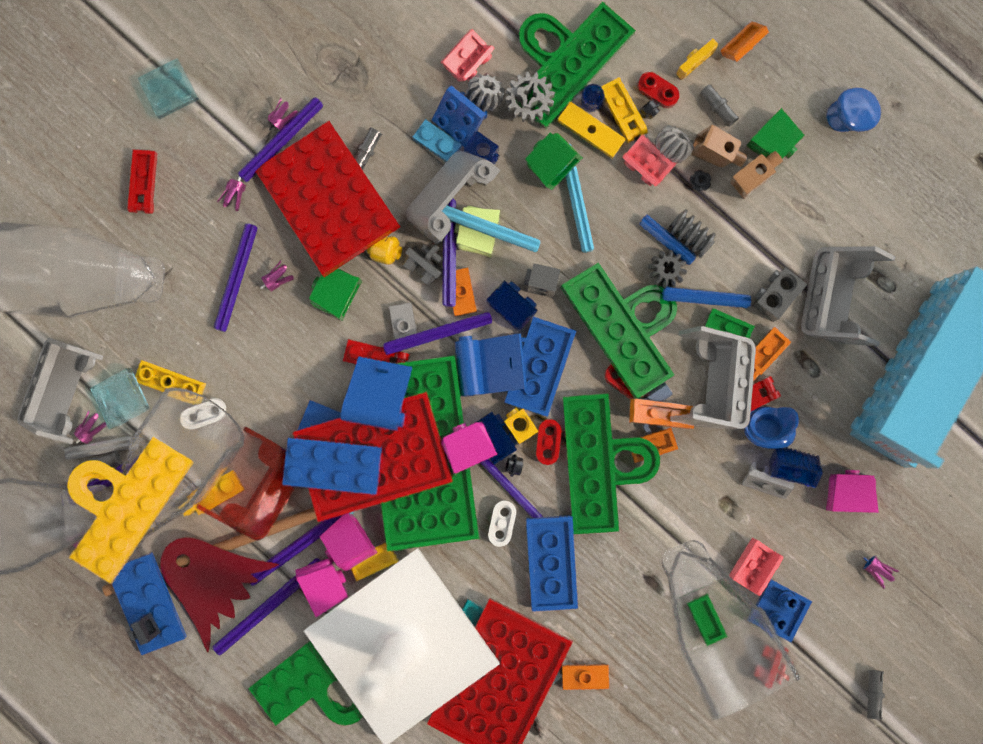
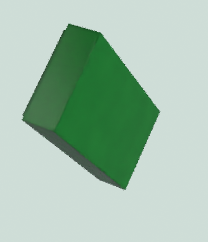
M708 593L686 602L706 646L728 637Z

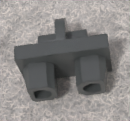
M424 245L421 250L417 246L409 247L405 252L408 256L403 266L413 272L418 265H421L425 270L419 278L429 285L442 276L443 268L439 263L443 258L437 254L440 248L437 245L432 247V249Z

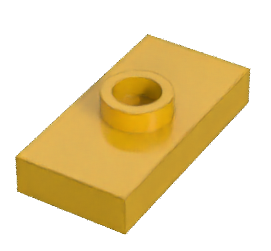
M711 39L699 51L697 48L694 49L686 57L688 60L679 67L676 75L681 80L686 78L714 54L718 43Z
M386 542L375 547L378 552L377 554L351 568L356 582L399 562L394 551L387 552Z

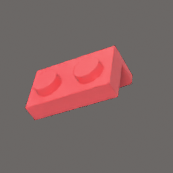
M470 29L441 63L458 81H470L477 74L476 69L479 65H484L492 57L490 53L494 50V47L487 45L473 29Z
M641 135L630 150L622 156L625 160L624 164L630 170H637L642 175L641 179L649 186L653 184L655 187L663 181L677 164L661 154L655 144L645 135Z
M752 537L728 577L760 596L775 571L779 568L784 557Z

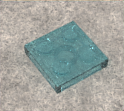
M178 58L137 78L159 119L199 100Z
M126 368L90 388L108 429H114L150 409L131 368Z

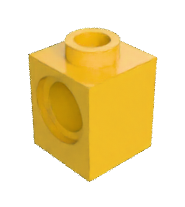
M515 408L505 415L507 419L504 423L518 444L538 432L524 409L519 411ZM518 418L524 419L526 422L525 430H515L513 427L514 420Z

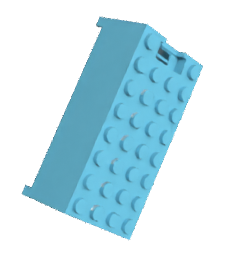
M977 266L934 283L930 289L931 296L928 301L926 300L922 303L918 310L920 315L917 320H913L907 329L909 333L906 339H902L897 345L896 351L898 352L894 359L891 358L886 364V373L883 378H879L873 387L875 392L872 397L866 399L862 406V409H864L860 417H856L851 424L852 431L849 435L904 468H916L917 463L926 468H940L944 459L937 456L936 453L983 374V270Z

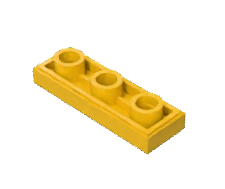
M571 101L557 121L612 159L626 140ZM588 129H593L595 133H589Z
M143 360L140 361L133 379L136 383L194 404L200 402L206 383ZM170 378L172 381L171 385L167 386L166 382Z

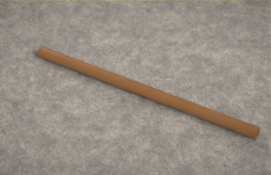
M314 507L216 543L214 546L230 551L317 518ZM187 555L177 558L176 562L178 566L185 568L190 564V559ZM160 564V565H158V567H159L160 572H161V574H162L161 564ZM112 583L102 586L106 597L115 594Z

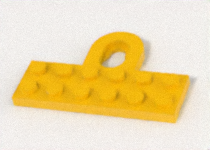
M153 437L126 476L101 461H87L78 465L70 474L68 492L73 501L98 517L69 558L107 582L112 583L194 462ZM93 478L109 480L114 487L112 497L104 502L96 501L92 492L87 488L88 481Z

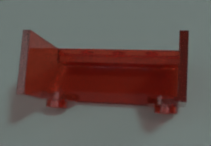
M245 426L243 431L249 437L261 443L258 457L263 464L269 466V469L245 508L237 503H229L223 507L219 515L200 504L196 508L248 538L260 541L267 537L297 486L282 485L286 450Z

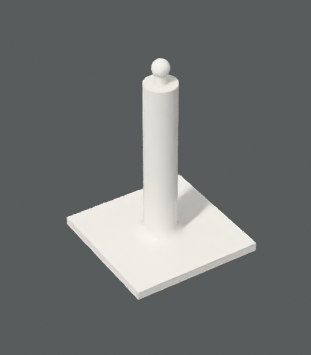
M418 548L304 630L307 637L383 744L391 743L499 665L498 659Z

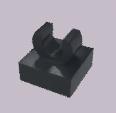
M151 612L144 614L131 624L133 630L127 632L130 640L138 639L140 645L149 643L161 633Z

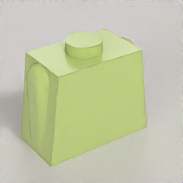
M473 206L463 208V212L495 224L499 222L500 210L483 209ZM456 223L455 233L458 234L456 243L459 250L492 257L495 237Z

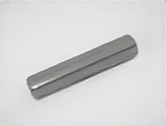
M123 437L68 447L64 449V454L67 460L132 449L133 439L132 437Z

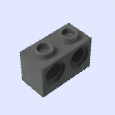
M533 263L532 269L527 268L524 285L528 286L527 292L553 298L561 269Z
M786 267L780 271L775 270L768 279L771 283L767 288L762 287L754 296L756 301L753 306L773 322L780 319L807 285ZM781 279L789 283L788 290H784L781 287ZM767 297H772L775 300L774 308L767 305Z

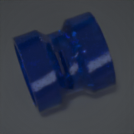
M590 84L584 88L581 106L585 111L593 113L601 108L605 96L602 87L597 84Z

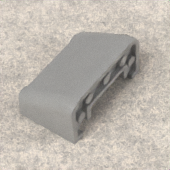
M458 151L454 153L406 210L407 220L435 245L438 244L451 228L450 219L442 210L465 183L469 187L474 183H482L486 186L501 170L490 161L467 152Z

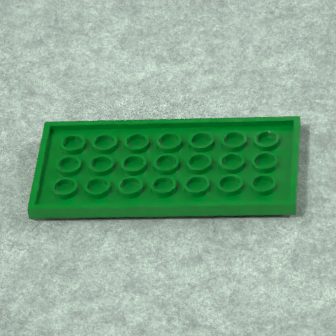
M455 356L397 363L412 367L404 399L427 392L441 440L443 437L454 433L453 428L464 424ZM446 456L453 482L381 503L387 552L479 539L470 467L454 474Z

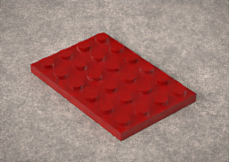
M327 121L272 157L256 170L259 178L323 277L328 276L400 228V225L330 121Z
M427 392L403 400L402 413H405L403 427H398L397 431L344 421L338 418L293 432L294 439L382 448L376 495L308 488L318 522L453 482Z
M490 598L475 629L498 659L499 665L432 713L427 725L463 744H523L573 640Z

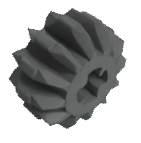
M672 250L668 251L667 257L663 251H660L659 258L653 256L651 259L654 264L648 265V269L654 271L649 274V278L656 277L657 279L654 281V284L658 285L661 281L663 289L668 286V283L671 288H675L676 282H683L681 275L687 273V270L681 268L686 265V262L678 261L681 257L680 254L672 257ZM667 265L671 267L670 272H668V274L664 273V269Z

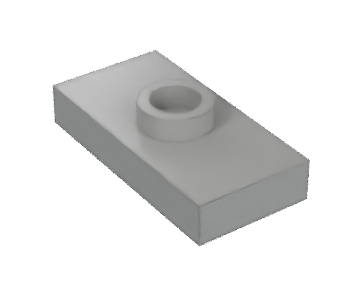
M412 303L389 306L395 340L416 334L417 330ZM415 346L409 349L419 348L420 346Z

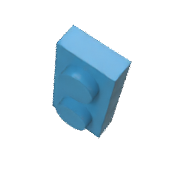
M426 119L413 136V140L445 162L462 148V144Z

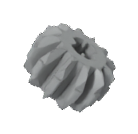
M478 73L470 79L467 85L466 96L473 104L481 108L483 112L487 109L492 112L502 103L505 89L501 87L502 82L495 80V76L492 78L489 77L488 73L484 75Z
M671 125L661 130L654 140L655 146L660 150V153L676 163L686 160L694 149L693 142L688 138V135Z

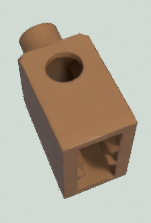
M710 125L698 133L693 143L694 149L691 155L723 168L731 163L742 167L747 159L746 154L738 151L741 141L714 125Z
M776 151L766 158L761 154L736 173L730 183L741 197L745 199L776 173L774 168L781 164L783 160ZM756 169H762L763 174H758L756 172Z

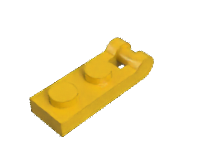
M620 77L599 88L627 143L634 141V138L639 135L648 134V129ZM634 121L636 127L630 130L628 124Z

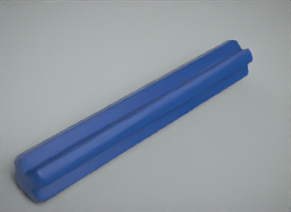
M671 287L663 289V300L741 308L751 306V296L745 294Z

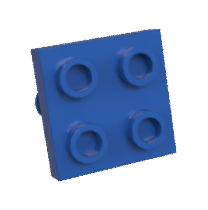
M451 85L446 89L432 121L466 148L471 144L482 121L487 118L488 114L487 111L483 112L481 108L473 104L467 96L465 97L466 93L459 92Z
M770 579L748 620L792 642L812 601Z

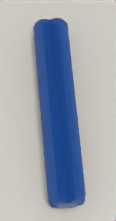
M649 215L644 216L640 221L641 227L669 250H672L675 255L680 254V259L685 261L687 265L692 264L696 259L695 253Z

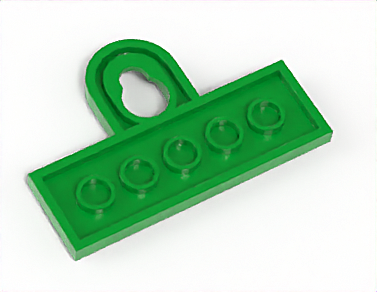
M603 1L574 33L555 17L546 13H537L529 16L520 27L519 42L522 50L541 67L537 71L538 79L545 76V84L551 83L552 89L550 91L555 92L554 98H552L554 105L549 107L550 113L547 115L543 112L542 120L538 119V117L534 118L545 130L565 110L570 101L572 102L635 34L636 30ZM542 29L547 33L554 34L560 42L558 50L552 53L543 51L539 46V41L535 38L536 31ZM537 87L540 93H544L540 87ZM533 90L531 91V94H529V96L527 97V104H529V101L533 97ZM516 101V103L518 104V106H520L521 108H523V106L521 105V103L518 102V101Z
M599 262L561 285V290L634 399H639L675 375L650 339V337L666 328L674 320L677 313L676 301L663 300L662 286L649 285L623 299ZM658 302L661 310L656 314L652 322L642 323L636 318V306L641 303Z
M609 393L563 397L573 534L619 532L616 485L641 484L651 480L657 474L660 467L659 452L653 443L644 438L612 439ZM629 450L634 454L642 455L644 463L641 467L624 473L615 467L614 459L620 451Z
M311 641L248 688L275 726L311 698H314L325 715L338 725H352L363 717L354 702L351 706L344 707L340 702L333 701L328 694L329 685L338 681V679Z

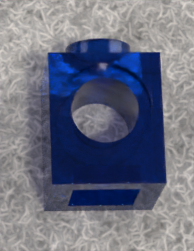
M476 131L464 148V152L488 160L494 165L500 157L498 154L499 146L478 131ZM480 148H487L490 152L486 156H481L477 151Z

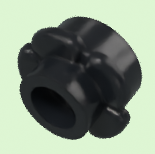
M654 99L649 100L639 110L643 115L642 118L648 117L652 119L660 111L658 108L660 103H656Z
M697 170L694 172V175L690 176L689 181L695 191H706L711 186L710 181L712 178L708 172L705 173L703 170Z
M514 454L511 458L507 459L505 470L509 472L511 477L514 475L520 476L523 468V458L517 457Z

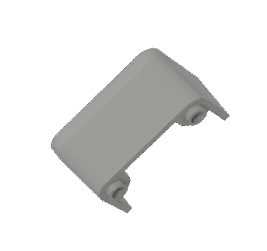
M876 246L820 248L813 260L801 322L803 333L811 337L844 344L879 346V341L861 334L860 326L857 323L847 321L855 278L861 279L870 275L873 270L874 261H895L896 256Z
M704 326L679 331V336L697 340L696 351L698 356L703 360L710 361L706 405L696 404L691 408L690 414L671 416L670 421L707 428L743 429L747 427L750 421L756 352L753 341L743 336Z
M48 338L42 347L17 419L18 424L35 435L72 444L73 439L66 436L72 429V422L67 415L81 373L92 370L96 359L102 360L103 356L59 340Z

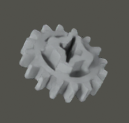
M526 72L525 78H522L519 74L517 75V82L514 80L510 81L512 88L506 89V94L510 95L506 97V103H511L508 106L509 111L515 110L514 118L521 115L522 122H525L526 118H530L531 123H534L535 117L542 120L543 112L547 115L550 113L549 107L554 105L552 98H554L555 92L550 91L552 89L551 83L545 84V76L538 79L537 72L533 77H530L529 72ZM537 87H540L544 93H540ZM533 90V97L529 101V104H527V97L529 96V94H531V91ZM516 101L520 102L523 108L519 107Z

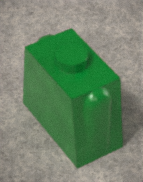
M781 108L746 146L759 156L761 154L764 155L765 158L776 151L782 159L784 157L789 159L798 150L795 145L805 135Z
M551 132L543 140H539L533 146V151L525 158L528 168L550 190H553L583 159L559 133L552 134Z
M339 268L326 277H323L321 274L312 283L311 288L313 291L309 297L310 304L343 321L362 280Z

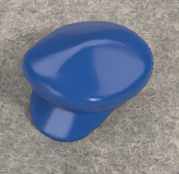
M859 87L847 89L828 108L826 114L827 122L833 130L838 132H864L871 130L880 121L881 107L879 101L867 89Z
M759 407L750 412V421L748 426L744 428V433L750 442L759 447L769 449L785 448L795 440L799 417L797 412L790 407Z

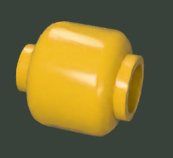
M388 235L368 248L367 253L373 261L391 265L396 259L398 260L401 257L402 247L397 237Z

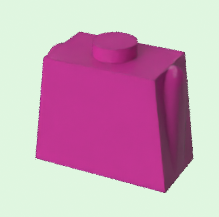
M476 422L468 427L465 423L453 428L454 433L443 437L441 440L442 447L454 474L497 455L485 426L481 422Z
M845 470V474H830L826 511L879 513L874 475H859V470Z
M351 513L344 514L320 536L327 548L325 551L327 557L344 571L350 570L378 553L357 518Z
M329 558L295 570L296 579L315 617L348 598L343 584L347 582L342 570H337Z

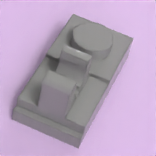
M752 462L748 474L742 481V485L786 499L794 488V481L788 480L784 476L768 474V466H765L762 472L756 470V462Z

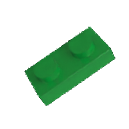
M714 308L711 309L704 327L749 339L755 327Z

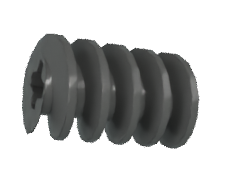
M685 209L668 228L673 227L671 235L680 233L679 241L687 239L686 247L693 244V253L701 250L699 254L701 259L716 242L714 241L716 234L713 232L707 235L708 227L700 229L701 221L693 224L695 216L692 215L686 218L688 210Z

